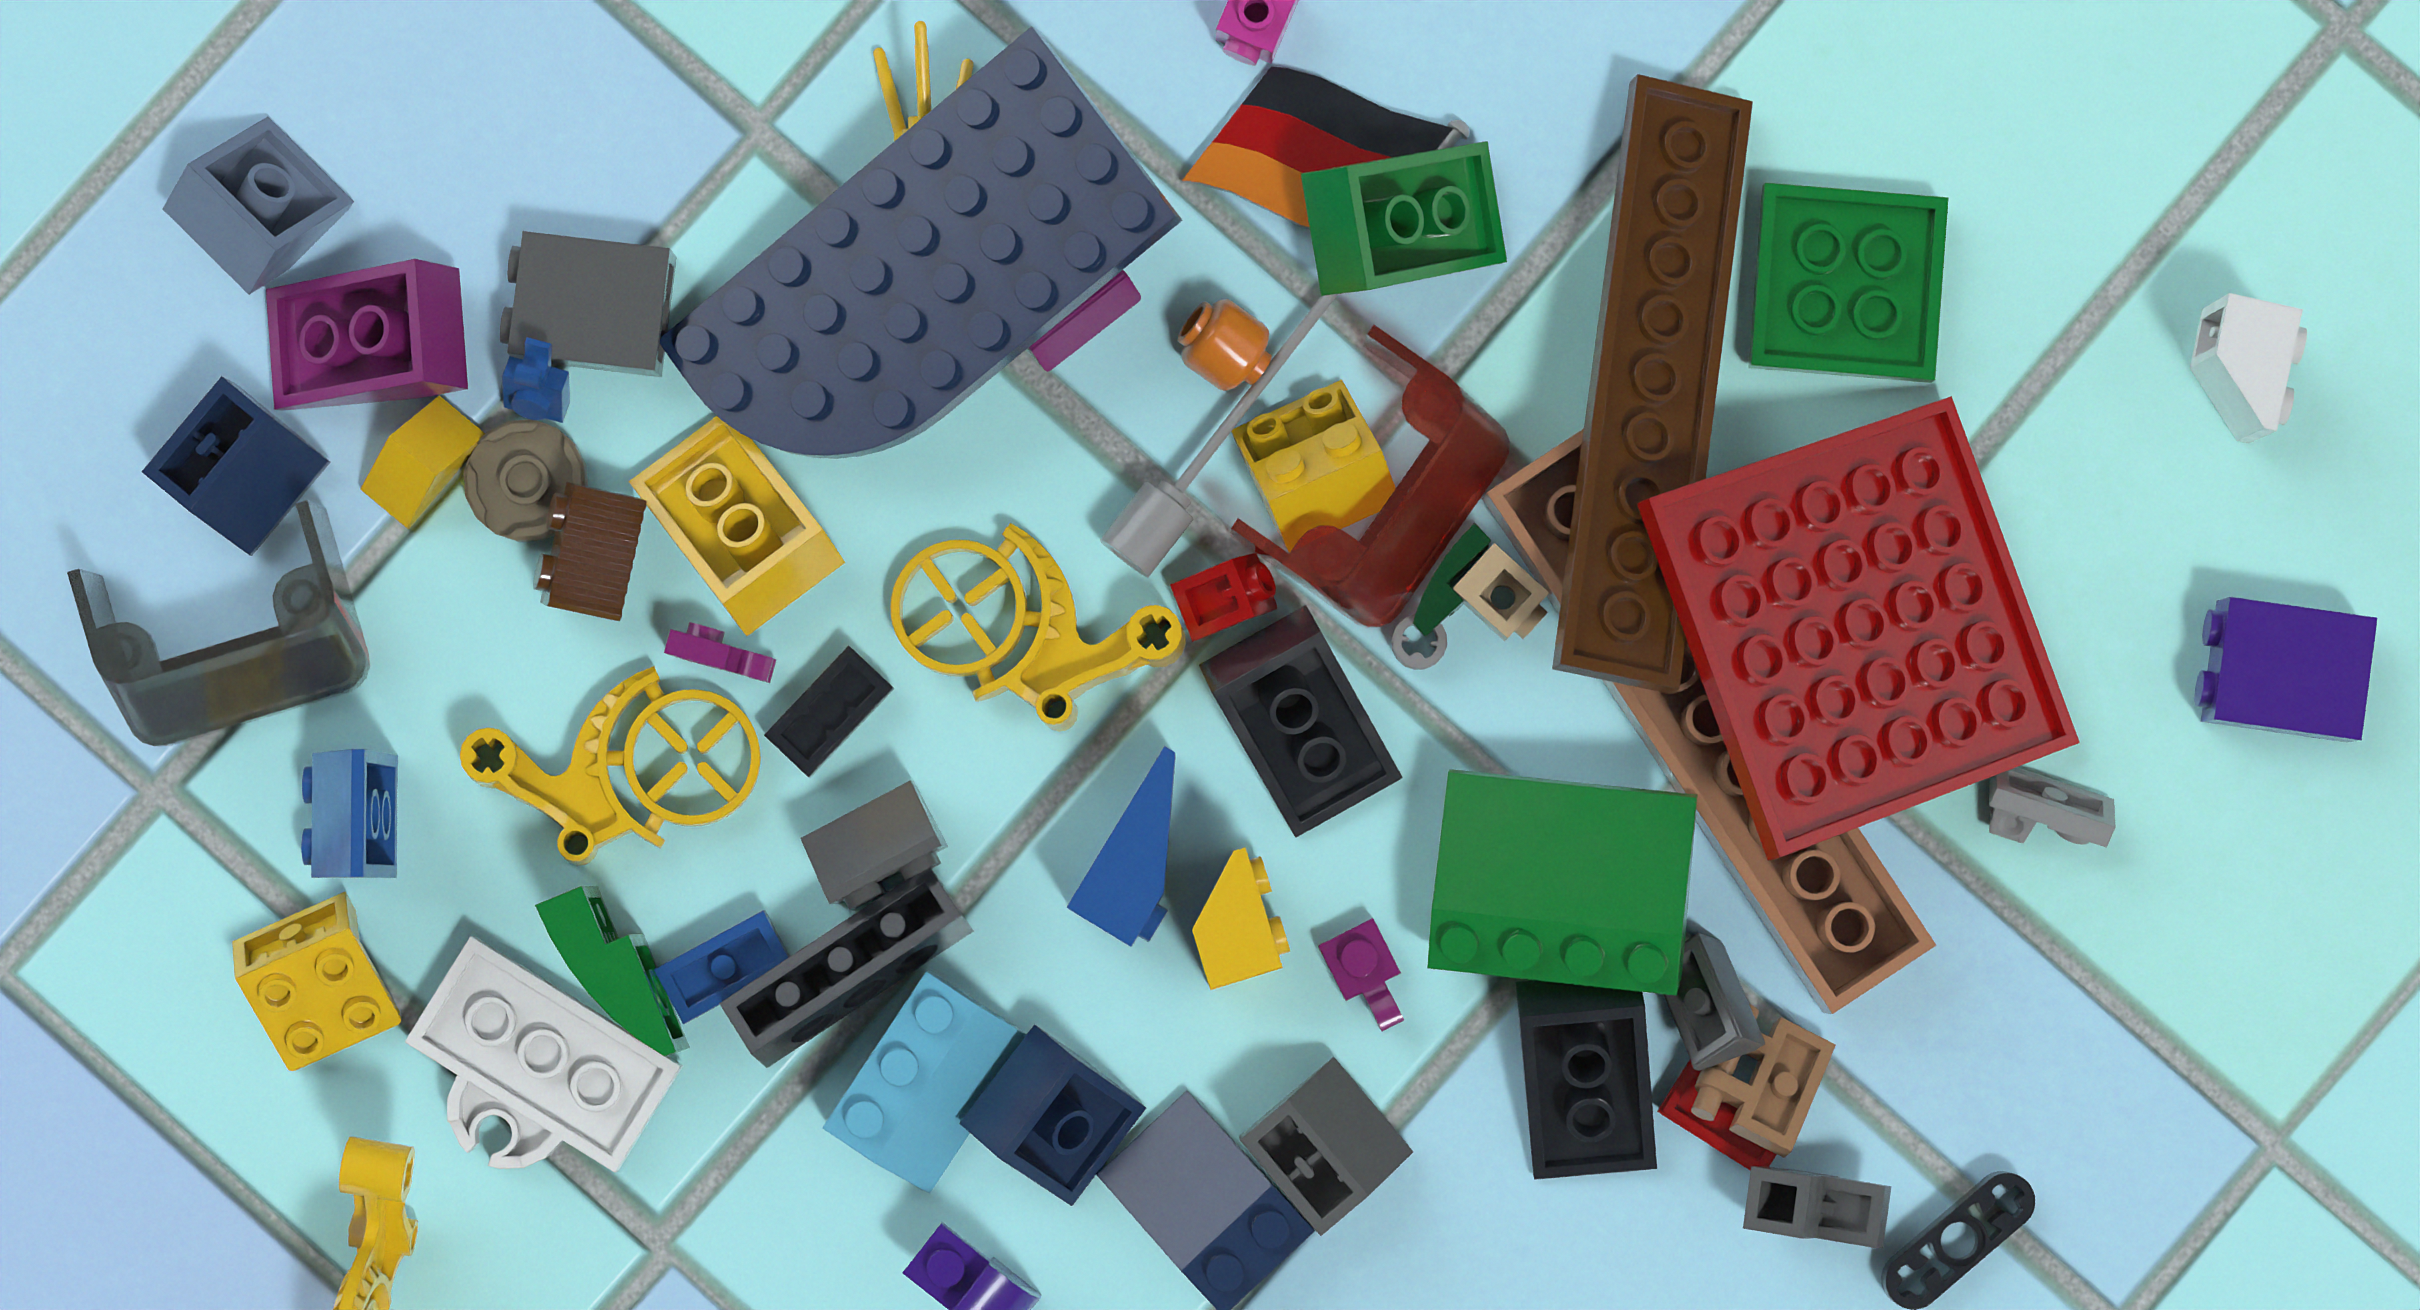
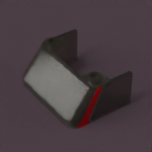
M309 500L296 503L313 563L291 570L284 574L276 583L272 597L273 608L279 626L162 661L151 634L142 626L130 622L116 623L103 575L83 569L67 572L92 661L129 729L138 740L155 747L173 746L349 693L364 682L370 669L369 653L326 508Z

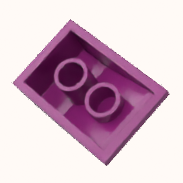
M411 259L266 289L274 410L285 411L418 399L468 389L459 268Z

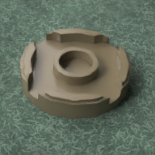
M537 420L508 421L487 431L477 443L478 445L473 450L471 457L468 458L464 470L465 497L475 517L496 535L517 542L544 541L554 536L556 531L547 529V516L554 493L564 494L566 482L588 486L587 465L577 445L558 428Z

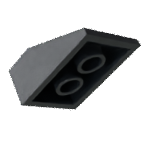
M1307 605L1302 606L1199 664L1213 696L1295 838L1403 778Z
M1538 980L1515 982L1534 1180L1657 1169L1643 992Z

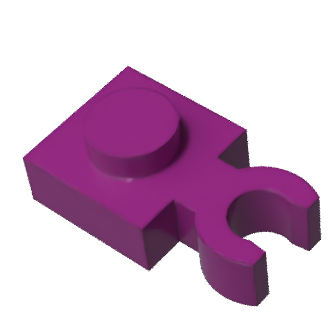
M689 622L686 633L670 629L664 650L665 654L771 683L776 659L723 644L725 632Z

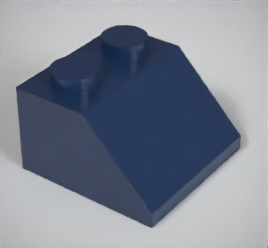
M1034 1024L959 1124L1000 1160L1070 1206H1073L1145 1111L1146 1107L1070 1048Z

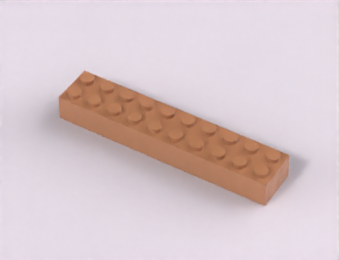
M1584 429L1486 492L1482 498L1535 580L1549 592L1547 598L1558 614L1560 612ZM1687 639L1685 641L1680 688L1672 694L1602 680L1675 791L1678 793L1698 794L1697 824L1823 1013L1834 1014L1936 946V943L1859 828L1780 858L1767 860Z

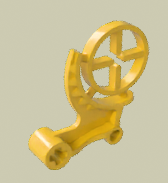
M1012 523L1002 533L1005 540L996 551L984 544L970 540H948L925 548L916 554L902 569L895 582L891 596L890 608L894 631L902 646L918 663L942 675L955 677L977 675L981 687L972 692L975 702L993 698L1009 690L1033 706L1047 727L1059 732L1068 730L1077 721L1078 709L1073 700L1101 683L1129 675L1145 665L1155 668L1166 667L1175 663L1182 655L1186 645L1185 632L1177 616L1170 609L1160 605H1148L1137 610L1129 622L1102 642L1095 645L1084 643L1077 632L1075 603L1062 570L1038 541ZM1017 548L1026 556L1036 573L1042 598L1041 612L1028 610L1023 583L1015 569L1007 561ZM966 552L986 557L1000 567V569L965 594L964 599L969 606H976L1008 581H1011L1016 598L1015 619L1007 638L999 648H996L975 618L969 613L963 614L961 622L987 657L968 664L954 665L941 663L927 657L918 648L952 624L954 616L950 611L943 610L908 636L903 620L904 596L911 580L922 568L948 603L956 602L957 594L932 560L945 554ZM1153 623H1157L1160 630L1166 624L1171 627L1165 633L1169 643L1160 650H1156L1153 643L1146 649L1142 647L1148 639L1144 629ZM1025 625L1039 627L1035 639L1025 656L1008 673L995 680L991 669L1012 653L1022 637ZM1058 701L1066 703V710L1062 716L1054 719L1048 717L1049 707L1053 703Z
M655 666L638 672L622 681L596 704L580 729L569 767L560 775L551 776L543 772L508 735L499 729L489 727L477 729L467 736L460 751L461 766L475 783L482 787L496 788L513 796L516 800L539 810L563 828L557 839L558 850L565 860L576 866L590 863L596 857L599 848L632 832L650 844L661 848L665 840L658 836L657 833L664 821L693 827L709 825L728 817L739 809L752 793L759 776L761 756L756 732L748 717L739 707L721 695L704 690H680L665 695L658 684L661 681ZM645 691L651 703L633 722L626 738L624 750H609L611 736L619 717L625 708L640 693ZM686 701L710 703L728 712L698 742L697 749L699 753H708L737 723L743 728L751 749L749 773L739 793L727 784L706 762H700L697 765L698 773L728 802L715 811L701 815L677 814L656 804L687 774L688 767L684 762H678L647 793L640 786L634 767L636 743L647 723L679 754H685L688 751L687 743L657 714L668 706ZM485 744H488L492 750L498 744L505 747L499 754L504 765L494 773L488 766L483 773L476 770L481 763L477 751ZM608 766H624L633 793L641 804L651 812L644 826L634 820L617 799L611 784ZM581 835L588 839V847L584 853L580 855L568 853L567 845L571 838Z
M352 1136L349 1137L346 1143L339 1173V1191L341 1193L353 1194L355 1208L348 1228L349 1247L357 1248V1255L352 1267L343 1278L333 1310H389L392 1302L391 1290L397 1268L404 1256H411L413 1254L418 1233V1220L407 1218L405 1202L411 1188L414 1170V1146Z

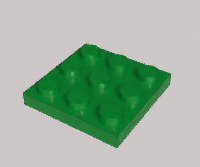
M1764 183L1761 193L1748 368L1925 383L1934 382L1936 377L1949 197Z

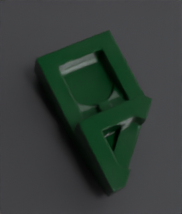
M1475 522L1445 555L1422 595L1415 613L1413 625L1424 637H1427L1448 616H1452L1463 606L1464 600L1449 585L1491 545L1492 540Z

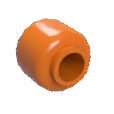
M1221 299L1212 305L1206 301L1202 302L1187 319L1177 339L1183 345L1181 357L1184 364L1223 391L1231 390L1243 381L1253 385L1265 372L1272 359V355L1265 351L1270 335L1268 328L1263 322L1229 299Z

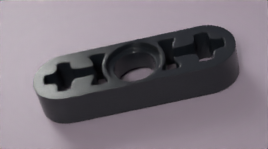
M2006 1171L1993 1172L1984 1177L1886 1262L1881 1274V1284L1887 1297L1897 1305L1910 1310L1922 1309L1934 1302L2029 1220L2035 1209V1194L2031 1185L2023 1177ZM1999 1185L2007 1190L2016 1186L2019 1193L2013 1201L2018 1209L2012 1215L2003 1210L1997 1211L1987 1222L1995 1226L1996 1231L1988 1237L1984 1225L1977 1218L1968 1214L1967 1209L1975 1203L1978 1212L1985 1213L1996 1202V1197L1992 1193L1996 1186ZM1956 1222H1963L1969 1225L1975 1235V1244L1972 1251L1961 1258L1948 1256L1941 1245L1943 1231L1950 1224ZM1928 1243L1933 1256L1939 1262L1948 1266L1950 1270L1941 1277L1939 1270L1932 1267L1920 1279L1922 1286L1925 1288L1921 1294L1916 1295L1909 1290L1899 1294L1897 1287L1903 1280L1898 1271L1903 1266H1907L1915 1271L1930 1259L1920 1254V1250Z

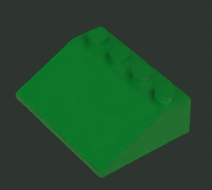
M1449 769L1431 910L1427 968L1677 996L1683 970L1698 794Z

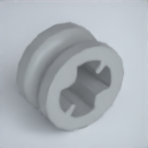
M1415 614L1404 618L1394 629L1391 638L1392 651L1396 659L1403 666L1413 670H1424L1434 666L1444 656L1447 648V634L1443 625L1439 624L1433 630L1436 641H1431L1429 644L1431 647L1436 648L1434 653L1428 658H1424L1419 652L1409 656L1404 651L1402 643L1409 640L1408 637L1403 636L1404 631L1408 627L1414 626Z

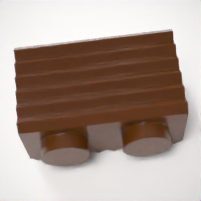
M566 482L564 494L554 493L547 516V529L556 531L550 555L541 553L539 556L533 581V589L542 591L540 602L548 607L620 621L638 545V537L641 532V524L644 519L646 500Z

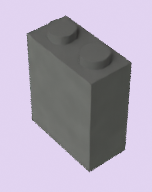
M522 231L521 247L512 246L509 254L508 282L516 283L513 307H504L502 312L500 342L508 344L507 353L510 356L524 359L525 341L528 337L552 344V365L662 377L665 351L660 345V338L668 332L677 256L670 248Z

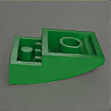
M580 886L535 905L549 937L567 967L587 993L614 1021L637 1040L664 1057L690 1048L674 1007L654 971L658 967L645 935L631 934L622 938L618 937L598 886Z

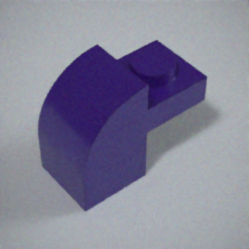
M943 1222L902 1272L948 1310H1032L1042 1296L995 1257L991 1260Z

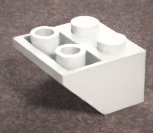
M2228 293L2202 309L2190 369L2235 439L2240 442L2251 443L2276 432L2278 424L2285 425L2289 419L2294 401V389L2287 387L2291 363L2298 364L2302 358L2307 340V328L2300 327L2303 309Z

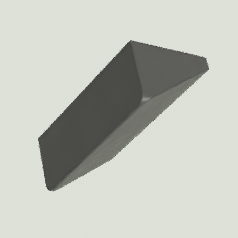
M1697 933L1685 941L1683 970L1677 996L1663 995L1693 1068L1700 1071L1753 1052L1765 1045L1762 1033L1723 943L1701 933Z

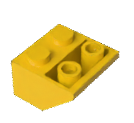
M1339 380L1324 388L1316 389L1308 395L1269 413L1261 414L1231 431L1267 512L1289 553L1401 502L1383 452L1343 380Z
M1246 847L1232 852L1192 928L1210 990L1281 969L1283 967L1279 955L1291 952L1280 916L1268 919L1261 899V895L1272 892L1262 857L1258 856L1249 859Z

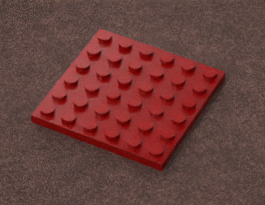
M1952 396L1637 503L1768 861L2080 743Z

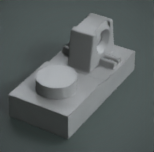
M2018 767L1992 776L1989 779V806L1992 807L1989 818V833L2017 841L2018 843H2024L2035 824L2039 822L2047 825L2048 829L2056 831L2060 837L2069 842L2081 845L2091 842L2107 848L2116 827L2114 799Z

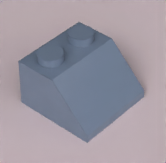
M266 117L188 163L162 210L250 295L288 271L350 209L354 201L269 117Z

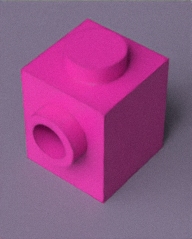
M1228 0L1216 27V41L1225 44L1222 50L1223 53L1237 61L1252 66L1257 64L1258 59L1272 64L1299 0Z

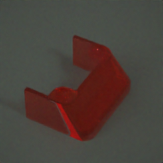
M1373 324L1366 335L1363 347L1411 379L1402 396L1401 410L1406 422L1415 431L1429 440L1427 445L1359 541L1339 528L1320 525L1308 530L1298 540L1291 552L1288 553L1239 518H1237L1230 531L1232 538L1351 621L1365 628H1381L1389 625L1398 617L1505 464L1510 448V440L1506 430L1453 379Z

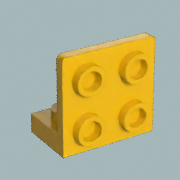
M346 891L232 941L235 980L289 1071H296L401 1023L400 1011L359 940L356 909Z

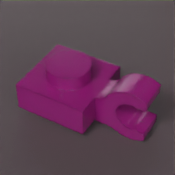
M1373 918L1318 945L1345 1001L1363 994L1381 1032L1404 1021L1385 981L1401 974Z

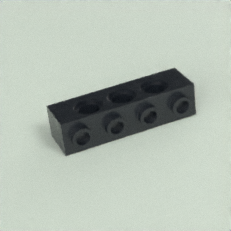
M930 867L905 880L719 1004L750 1054L768 1068L974 931L941 880Z

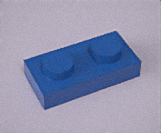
M763 910L654 969L681 1022L686 1024L719 1006V1003L789 958L790 955L767 912Z

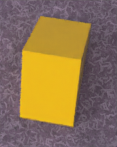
M439 395L388 437L360 490L403 526L410 529L468 460L478 445L477 443L486 433Z

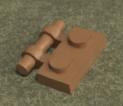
M1749 1004L1755 1019H1757L1759 1010ZM1780 1017L1773 1024L1768 1036L1762 1033L1765 1045L1745 1054L1757 1060L1749 1083L1747 1084L1733 1077L1741 1056L1701 1070L1695 1084L1698 1095L1691 1111L1701 1119L1712 1121L1717 1114L1721 1102H1726L1738 1108L1730 1125V1131L1785 1158L1793 1150L1836 1044Z

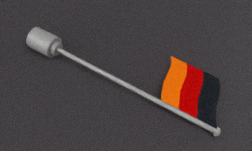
M1271 66L1185 175L1182 182L1200 184L1232 193L1300 227L1310 229L1301 173L1454 147L1460 138L1467 140L1469 127L1462 120H1453L1447 124L1448 126L1393 112L1321 77L1289 68ZM1338 294L1321 296L1270 361L1262 376L1251 385L1174 485L1162 480L1157 487L1148 482L1141 486L1100 539L1105 547L1135 571L1149 578L1194 520L1186 511L1191 501L1183 494Z

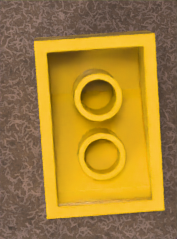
M718 416L714 417L628 481L640 498L646 500V506L746 636L750 635L845 563L823 528L753 440L739 433Z

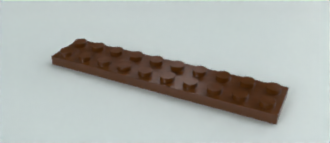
M1637 74L1629 83L1553 657V670L1672 694L1680 688L1686 636L1637 503L1706 479L1753 101Z

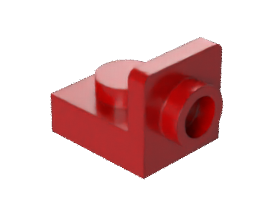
M1256 553L1232 558L1170 584L1192 642L1206 638L1254 617L1277 610V603L1274 598L1276 593L1274 578L1268 567L1260 562Z

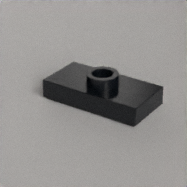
M848 645L764 736L807 777L811 778L895 688Z

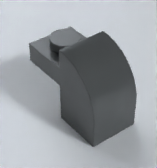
M1751 1166L1743 1229L1801 1239L1818 1238L1871 1248H1883L1892 1186L1792 1169Z

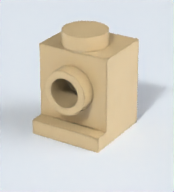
M1495 543L1453 587V590L1464 600L1463 604L1504 641L1513 632L1524 639L1548 613L1540 603L1549 592ZM1506 587L1511 590L1514 602L1510 608L1498 609L1493 605L1491 594L1495 588Z

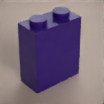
M2236 597L2217 600L2215 610L2209 609L2207 611L2203 625L2202 641L2204 646H2210L2208 669L2207 671L2201 670L2199 672L2195 686L2194 702L2196 707H2202L2201 722L2346 743L2362 741L2378 618Z

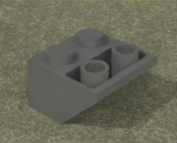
M912 780L800 838L829 904L846 902L849 910L852 908L856 909L885 894L887 891L882 882L900 872L904 880H907L930 867L933 869L940 865L941 861L937 853L948 847L919 789Z
M1334 1056L1239 1136L1243 1145L1320 1236L1365 1200L1413 1153V1150Z

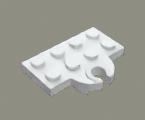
M475 936L469 937L405 1040V1043L457 1074L447 1097V1122L450 1123L458 1143L467 1153L471 1152L480 1143L479 1129L485 1118L490 1115H496L504 1118L509 1123L512 1131L510 1143L505 1149L492 1154L488 1166L498 1169L525 1168L549 1157L565 1141L611 1171L618 1172L683 1067L679 1062L669 1056H662L637 1040L624 1028Z

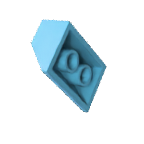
M926 971L822 1129L873 1163L930 1194L970 1134L959 1124L1027 1034L933 971Z

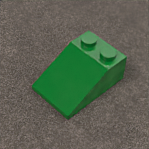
M1488 141L1301 173L1321 296L1367 291L1507 262Z

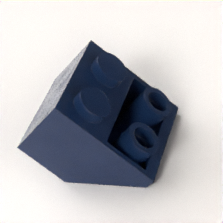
M221 376L141 472L189 512L249 556H253L331 462L239 385Z

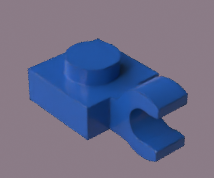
M527 337L524 359L509 356L502 375L504 408L514 410L518 415L530 420L549 419L563 423L570 404L569 371L551 367V343Z

